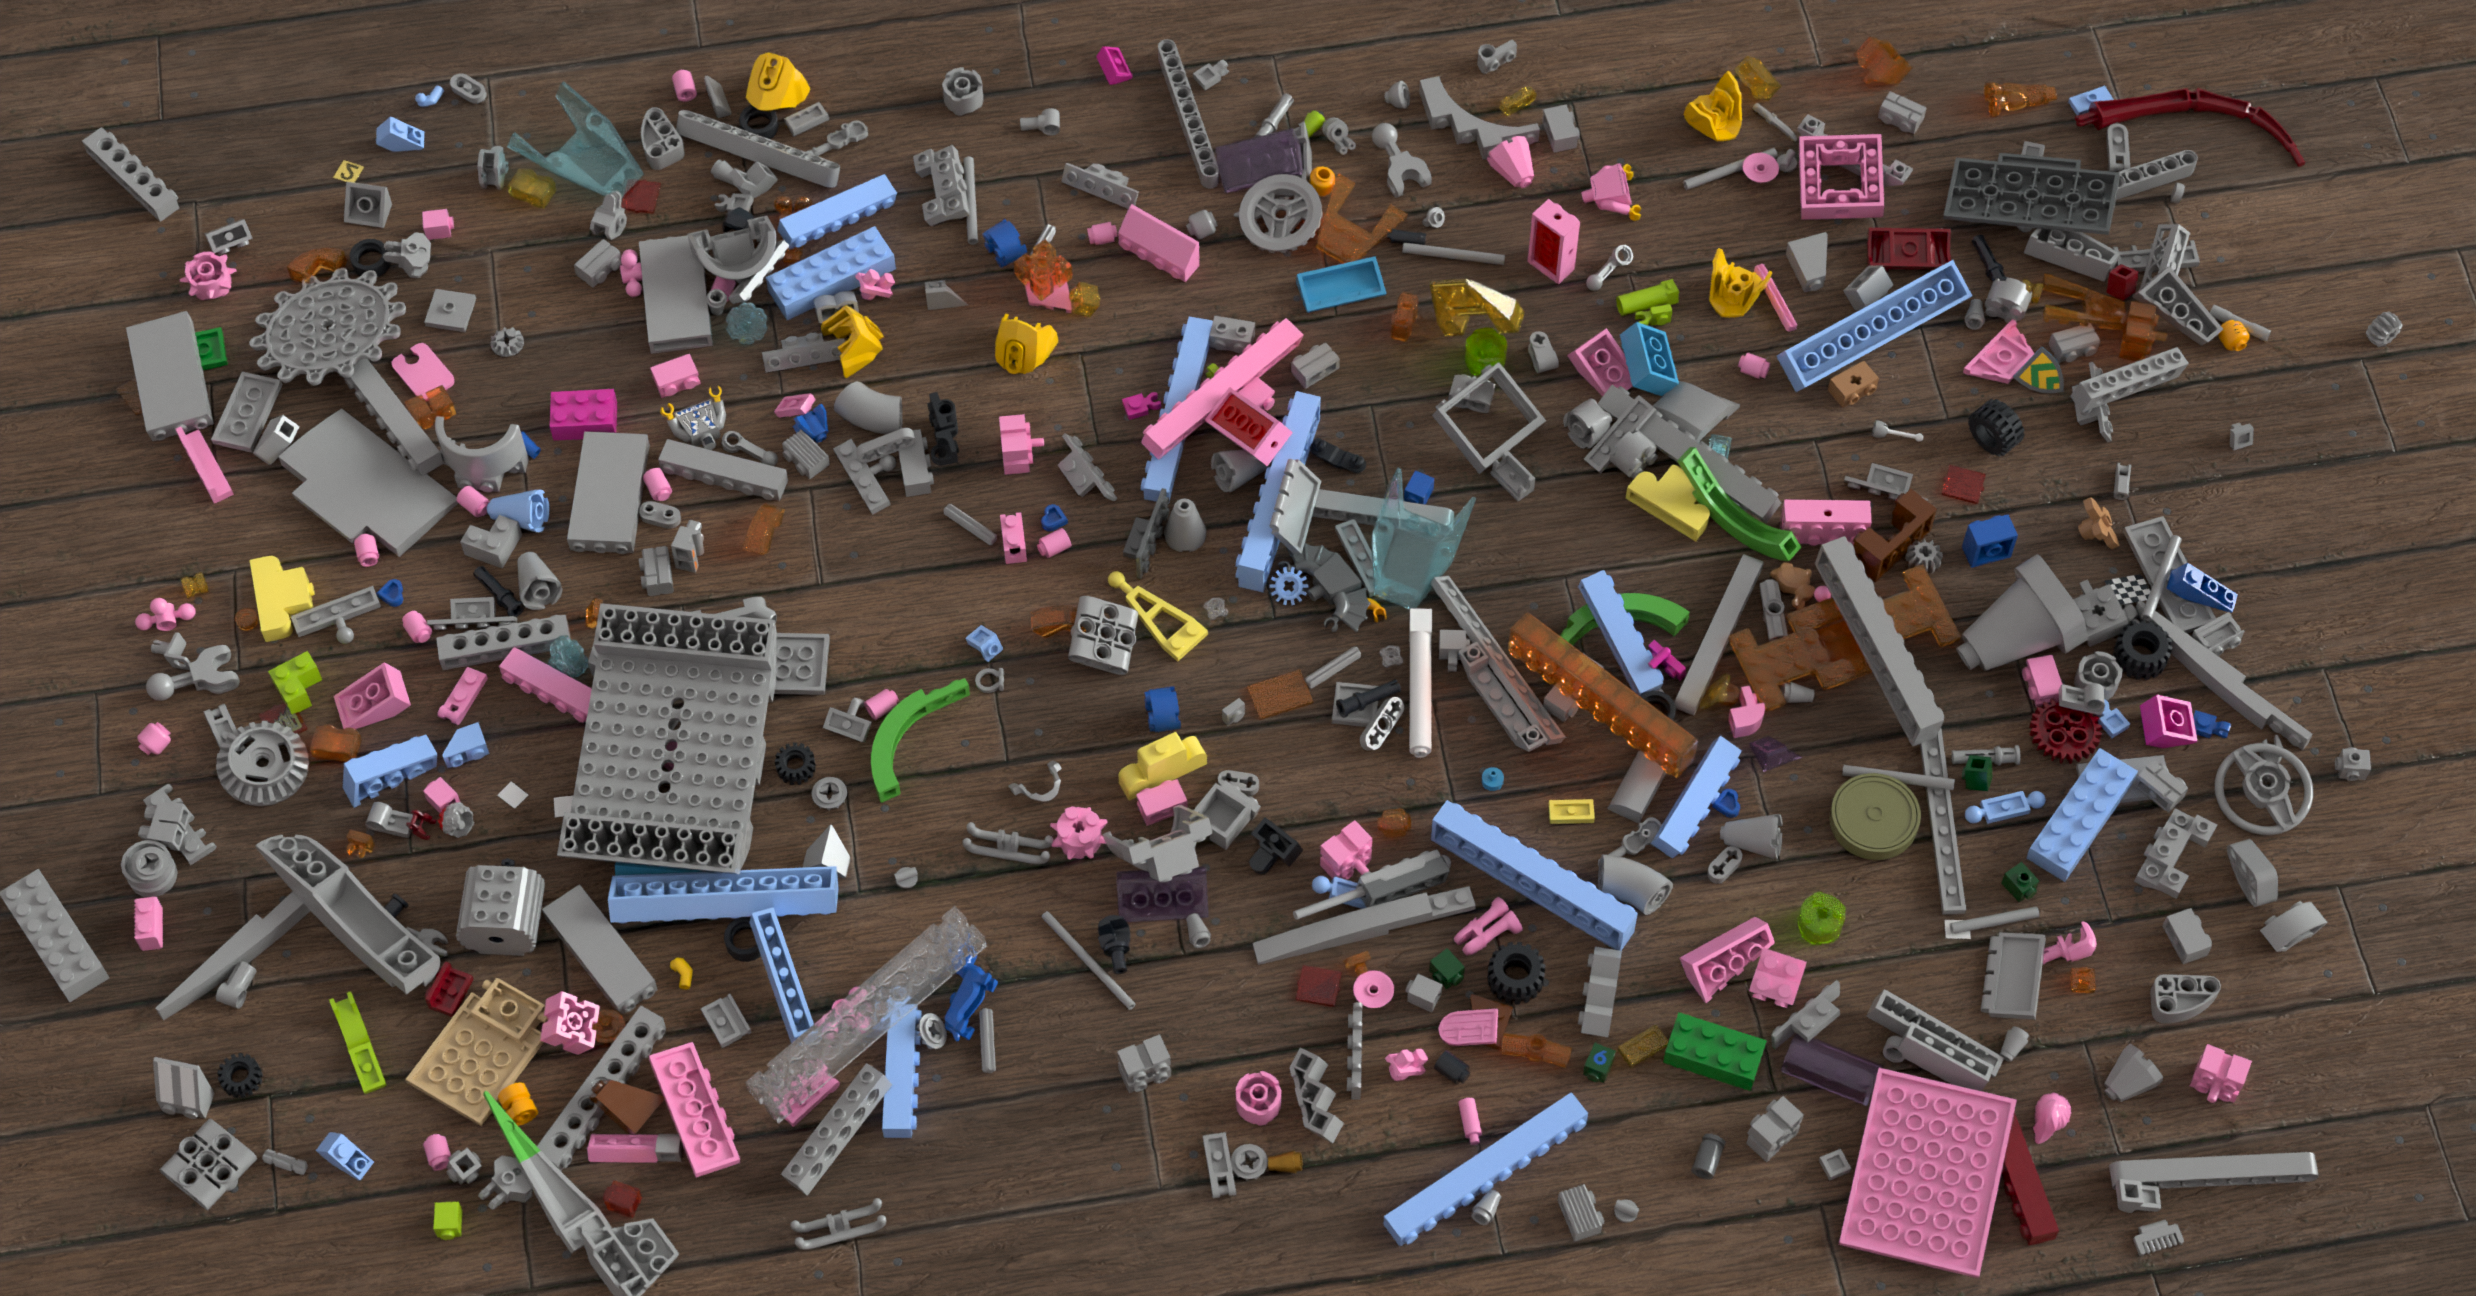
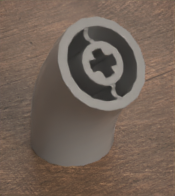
M857 381L848 385L839 394L834 403V411L838 415L862 429L880 434H889L902 429L901 396L879 393L870 389L862 382Z
M1601 855L1598 870V890L1603 893L1611 894L1616 900L1635 907L1645 915L1656 911L1671 893L1673 883L1652 868L1627 858Z

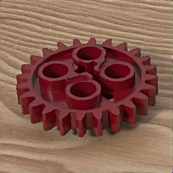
M2051 698L2049 704L2043 702L2042 707H2037L2036 712L2033 713L2032 721L2029 725V728H2031L2029 735L2034 736L2032 744L2039 743L2037 751L2045 750L2044 757L2051 754V761L2058 757L2060 763L2067 759L2069 764H2072L2073 758L2080 762L2082 756L2088 759L2089 754L2095 752L2102 736L2100 732L2102 725L2097 724L2099 717H2092V713L2059 706V700L2056 703Z

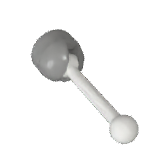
M1878 420L1874 422L1872 437L1882 438L1889 433L1914 438L1918 442L1923 440V435L1920 433L1915 435L1890 430L1886 423Z

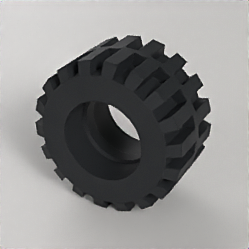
M1990 399L1968 418L1969 430L1973 438L1986 452L1997 457L2007 454L2025 436L2024 427L2018 415L2012 408L1997 399Z
M2140 620L2139 623L2134 621L2131 622V625L2127 624L2124 626L2113 649V656L2116 658L2120 668H2122V673L2126 672V676L2130 678L2135 676L2136 680H2140L2141 677L2144 680H2149L2150 676L2155 678L2159 673L2161 674L2172 652L2171 638H2167L2169 635L2167 631L2163 632L2160 625L2156 627L2154 622L2150 621L2148 624L2145 623V620ZM2133 646L2146 647L2152 654H2140L2134 650Z
M1509 942L1507 947L1501 945L1499 951L1495 950L1493 952L1492 958L1490 957L1487 978L1488 986H1491V992L1493 994L1497 993L1499 1000L1504 998L1506 999L1505 1003L1510 1004L1511 1001H1515V1005H1518L1520 1001L1527 1003L1530 997L1532 999L1537 997V992L1540 993L1545 976L1544 959L1542 955L1538 956L1539 951L1536 948L1531 950V945L1529 944L1522 946V942H1517V945ZM1515 966L1523 968L1529 975L1524 979L1515 980L1509 978L1504 973V970Z

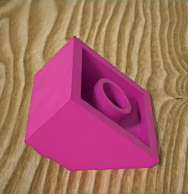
M2156 695L2140 705L2146 745L2169 748L2197 742L2191 702Z

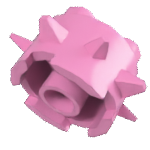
M202 252L193 256L194 260L191 262L187 261L185 263L186 276L181 278L180 282H188L190 284V296L196 295L200 300L226 296L231 288L230 274L237 270L227 268V255L224 254L219 257L214 252Z
M1090 807L1066 808L1058 822L1050 824L1057 831V838L1051 846L1061 847L1069 860L1071 858L1082 859L1084 856L1092 859L1094 858L1093 853L1097 852L1101 843H1106L1101 829L1108 822L1106 819H1099L1098 815L1091 811Z

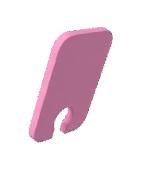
M424 343L416 344L410 348L412 353L419 357L417 363H406L405 357L402 354L392 360L394 371L420 401H429L454 384L453 375L428 345Z

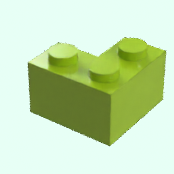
M308 651L268 671L274 686L291 714H297L312 706L305 689L320 682L322 678Z

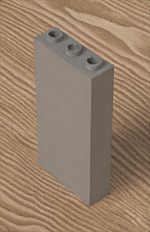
M688 235L640 241L639 249L647 332L651 354L713 346L709 306L706 301L705 267L701 264L697 255L692 253Z
M184 311L126 327L146 432L151 440H164L166 437L178 435L176 432L178 427H182L186 433L213 425L194 325L188 312Z
M584 432L567 536L570 550L576 552L595 551L597 553H634L639 508L644 488L643 475L646 473L650 448L647 434Z

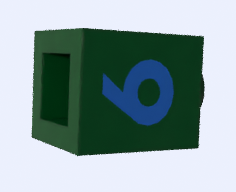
M1594 1043L1585 1063L1583 1075L1593 1082L1600 1081L1605 1083L1614 1062L1616 1051Z

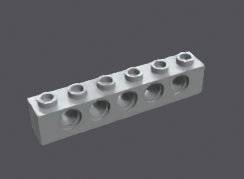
M101 127L82 140L86 152L158 221L161 222L179 209L176 193L172 189L168 190L159 177L156 179L147 166L143 167L136 155L129 154L127 147L123 143L119 144L111 132L107 133Z
M2178 347L2082 381L2071 394V398L2082 413L2178 378L2189 363Z
M553 615L549 618L531 619L521 623L513 622L504 626H491L476 631L468 630L464 633L446 634L443 637L436 638L439 661L443 670L504 660L514 647L528 655L572 647L566 615Z
M865 1064L781 1173L792 1186L805 1195L810 1193L892 1086L884 1074L869 1064Z

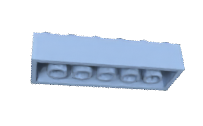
M874 226L767 276L768 292L786 320H789L815 308L813 300L819 296H834L839 292L851 291L859 287L860 282L855 278L858 272L866 274L869 269L878 272L879 276H882L884 273L895 270V258Z
M2099 748L2030 847L2027 859L2065 882L2134 783L2138 771Z

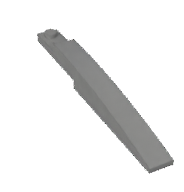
M2141 600L2137 602L2135 608L2139 615V620H2142L2141 615L2145 607V603ZM2154 612L2151 622H2154L2156 627L2160 625L2162 631H2167L2169 634L2167 638H2171L2172 641L2171 654L2209 689L2261 730L2267 724L2274 732L2280 733L2288 739L2292 745L2302 750L2308 745L2313 734L2244 685L2245 675L2158 612Z
M1469 886L1430 896L1426 892L1290 930L1253 943V949L1258 965L1387 935L1389 930L1475 910L1476 905Z
M292 892L264 919L256 914L156 1007L160 1017L163 1020L167 1019L230 977L238 962L249 963L289 931L311 910Z

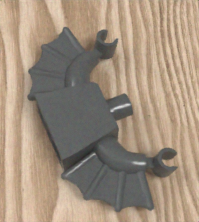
M1305 543L1302 554L1294 555L1287 548L1295 565L1290 566L1289 562L1282 561L1278 565L1280 569L1286 567L1287 572H1290L1291 567H1294L1296 573L1300 570L1311 575L1314 587L1307 590L1310 599L1316 601L1323 596L1328 604H1335L1336 609L1332 617L1324 621L1325 628L1330 623H1334L1331 631L1336 632L1338 630L1337 622L1342 620L1354 632H1358L1359 625L1368 619L1366 610L1371 603L1366 597L1367 588L1361 589V580L1342 557L1336 552L1328 551L1323 545L1310 546Z

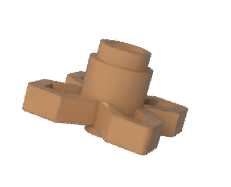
M2091 497L2084 500L2086 512L2090 517L2078 525L2081 536L2085 540L2103 539L2110 549L2120 546L2117 536L2111 528L2112 520L2109 511L2104 507L2099 508L2097 502Z

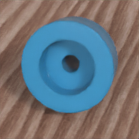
M1491 767L1483 772L1482 785L1485 789L1496 791L1503 786L1504 775L1500 769Z

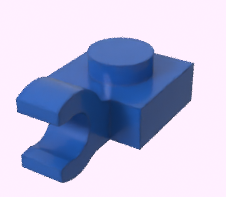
M2195 710L2193 716L2196 735L2209 739L2211 734L2227 738L2231 724L2225 721L2215 722L2217 716Z

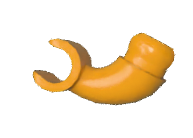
M1367 598L1371 603L1367 610H1373L1375 622H1378V615H1383L1387 619L1386 610L1375 600Z

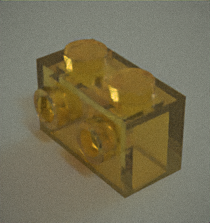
M1746 56L1734 69L1741 82L1759 100L1769 101L1782 87L1757 58Z

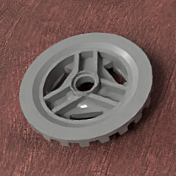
M1288 174L1273 175L1257 182L1245 194L1240 205L1239 221L1243 233L1250 243L1258 246L1261 250H1268L1270 253H1275V251L1286 253L1287 250L1292 249L1294 251L1297 250L1298 246H1304L1307 244L1308 239L1315 236V231L1321 225L1320 220L1323 215L1322 204L1316 190L1304 179ZM1283 196H1288V197H1294V200L1275 199V198H1277V197H1283ZM1284 210L1287 212L1286 216L1281 219L1277 218L1276 213ZM1263 217L1269 232H1261L1257 223L1258 218ZM1302 219L1305 220L1302 227L1294 234H1291Z
M262 721V723L258 724L252 722L249 723V726L237 728L234 734L230 733L227 736V740L221 744L220 751L217 754L216 769L221 785L233 798L249 805L267 806L282 802L299 790L308 774L309 757L305 744L297 733L295 734L291 728L283 727L277 722H274V724L268 723V721ZM254 740L240 755L237 753L245 743ZM283 744L287 747L291 758L290 761L285 763L278 747ZM261 758H266L269 761L265 767L257 766L256 762ZM246 777L264 779L267 782H253L246 780Z

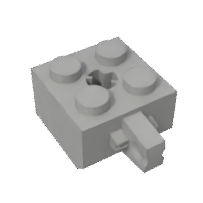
M2088 579L2080 582L2083 594L2073 600L2084 617L2088 635L2086 642L2091 647L2119 635L2124 626L2128 624V619L2110 584L2093 590Z

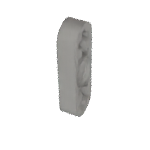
M902 428L859 445L856 448L858 460L863 463L871 462L915 443L913 430Z
M1392 697L1384 700L1360 736V744L1364 750H1375L1382 745L1404 711V704L1400 698ZM1380 718L1384 719L1386 723L1384 730L1378 725ZM1371 736H1374V737L1372 738V740H1371V741L1373 742V744H1370V738H1369V737H1371Z

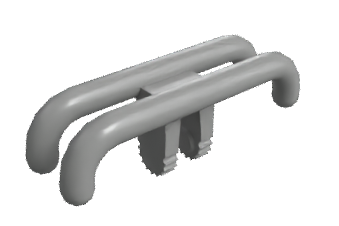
M969 822L966 826L967 831L976 838L997 841L998 849L975 845L969 838H965L963 846L971 853L1031 864H1044L1050 858V854L1047 851L1042 852L1040 856L1017 852L1019 845L1039 849L1051 847L1054 840L1050 835L1046 836L1045 840L1021 837L1018 835V832H1013L1012 835H1009L1000 829L998 833L980 830L972 822Z
M875 1198L873 1203L866 1207L847 1212L843 1210L840 1214L833 1216L828 1214L825 1218L807 1223H799L796 1220L792 1221L790 1224L791 1229L795 1232L804 1233L828 1226L831 1232L829 1235L810 1240H803L801 1237H798L795 1240V1245L799 1249L808 1250L880 1230L886 1224V1217L884 1215L878 1216L875 1222L851 1229L849 1221L877 1212L882 1206L881 1199Z

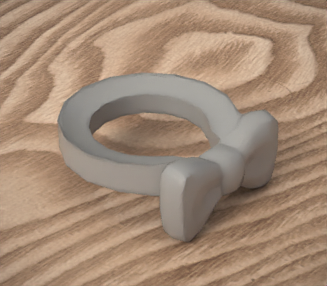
M990 668L980 671L975 679L977 688L983 693H992L998 689L1003 691V668H999V671ZM985 674H993L999 678V682L991 687H984L981 685L980 679Z

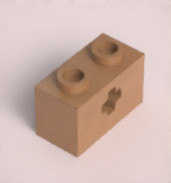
M1862 361L1831 378L1828 391L1840 406L1844 408L1849 404H1855L1865 395L1873 394L1877 389L1879 377L1865 361Z

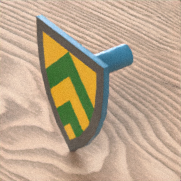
M2042 346L2013 376L2025 387L2040 393L2064 392V379L2057 360Z

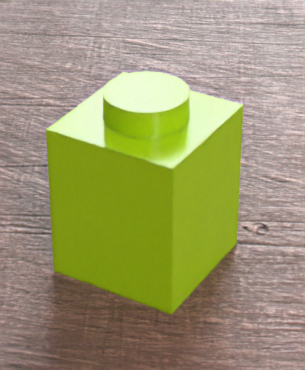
M459 1202L435 1203L433 1229L438 1238L451 1240L454 1237H461L463 1210Z

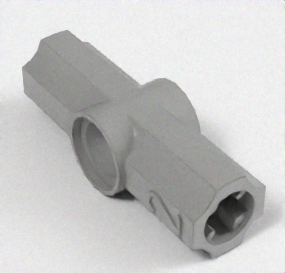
M1766 580L1759 584L1764 611L1763 620L1766 623L1769 643L1778 645L1788 641L1784 604L1781 601L1778 582Z

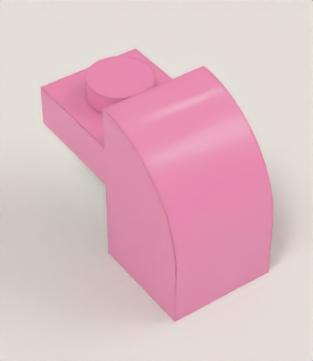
M1750 686L1741 687L1739 699L1742 707L1730 709L1728 721L1734 738L1751 735L1762 724L1765 705L1764 703L1758 704L1756 694L1752 693Z

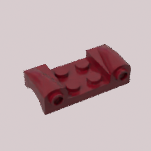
M1869 228L1867 231V267L1882 265L1886 272L1889 269L1929 270L1931 272L1951 261V229Z

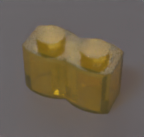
M519 168L507 186L510 196L520 201H527L531 205L543 209L556 192L555 182L550 177L536 175L534 171Z

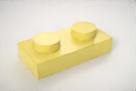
M1593 799L1549 800L1550 824L1594 823Z

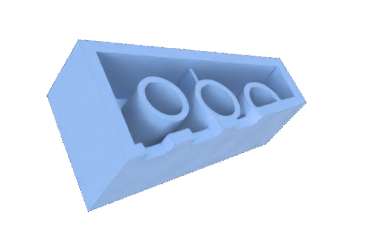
M427 735L413 737L409 741L400 744H393L380 751H373L360 758H352L344 763L343 789L355 808L361 805L360 800L368 796L373 799L379 796L378 791L388 786L393 789L399 786L404 778L408 777L411 780L435 768L437 765V753Z

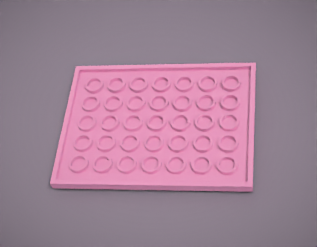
M1878 1068L1839 1245L1979 1279L2017 1100Z

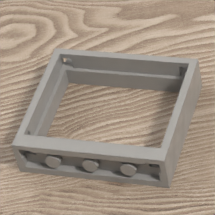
M1499 362L1493 367L1491 365L1486 366L1481 371L1483 375L1479 378L1476 376L1472 377L1466 382L1467 387L1465 389L1458 388L1451 394V400L1448 402L1445 399L1435 406L1437 411L1432 415L1479 474L1492 465L1495 460L1502 457L1503 453L1511 450L1546 421ZM1493 377L1529 424L1483 459L1446 412L1489 378Z

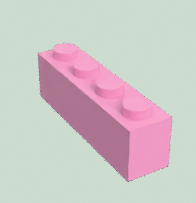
M1753 917L1680 957L1688 980L1702 1000L1707 1003L1712 999L1711 996L1716 991H1721L1727 986V982L1733 976H1738L1744 971L1743 968L1750 961L1754 962L1761 955L1763 948L1768 949L1775 942L1768 923Z

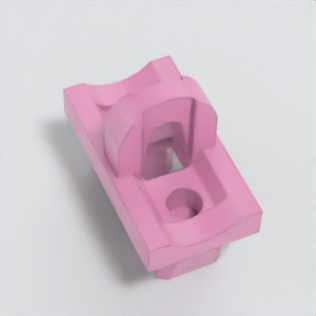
M869 269L866 274L858 272L855 275V278L860 282V292L863 299L872 300L876 295L890 298L893 295L890 288L895 281L891 274L884 273L880 277L878 272Z
M1416 1049L1414 1052L1402 1050L1400 1053L1389 1054L1385 1057L1386 1061L1391 1063L1389 1072L1395 1081L1405 1080L1408 1076L1422 1075L1426 1071L1423 1064L1428 1061V1058L1422 1049Z

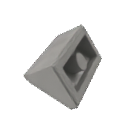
M705 76L706 90L716 116L722 118L731 115L732 112L722 86L709 76Z

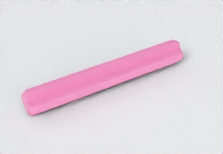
M1765 265L1755 266L1754 272L1763 281L1768 274ZM1770 278L1764 291L1786 331L1796 330L1797 323L1774 281Z

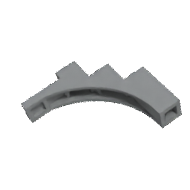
M1439 76L1420 80L1419 93L1431 130L1451 126L1457 144L1477 141L1482 159L1490 157L1489 152L1501 142L1506 140L1508 143L1513 142L1512 138L1515 136L1525 137L1528 144L1539 141L1540 129L1538 123L1521 127H1509L1486 122L1459 107L1447 94Z

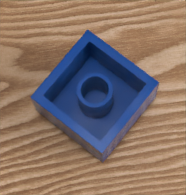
M1997 515L1991 519L1977 520L1968 525L1962 549L1971 568L2011 558L2018 534L2009 515Z

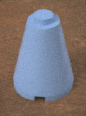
M531 490L493 498L487 505V513L493 520H496L501 515L518 521L520 528L541 532L545 528L542 527L543 522H547L549 518L548 498L543 497V493H545L543 490Z

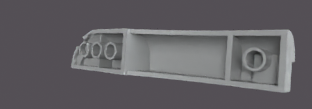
M296 834L295 837L278 835L256 844L257 850L311 912L349 950L390 986H397L405 994H408L420 984L426 987L434 979L440 967V957L402 926L349 871L348 867L320 843L312 838Z

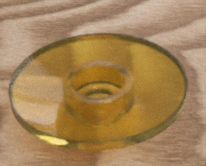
M1728 673L1723 674L1711 685L1701 700L1700 708L1704 710L1716 702L1721 704L1728 696L1726 690L1730 682V675Z

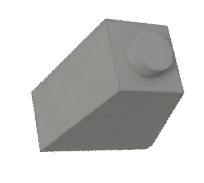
M1824 232L1788 242L1786 256L1803 291H1816L1822 288L1826 277L1827 233Z

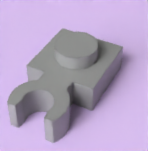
M733 193L731 198L721 194L718 197L722 203H715V207L718 211L727 210V212L741 207L749 212L753 198L751 195Z

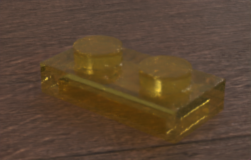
M1655 1024L1620 1045L1618 1051L1630 1068L1667 1047L1669 1041Z

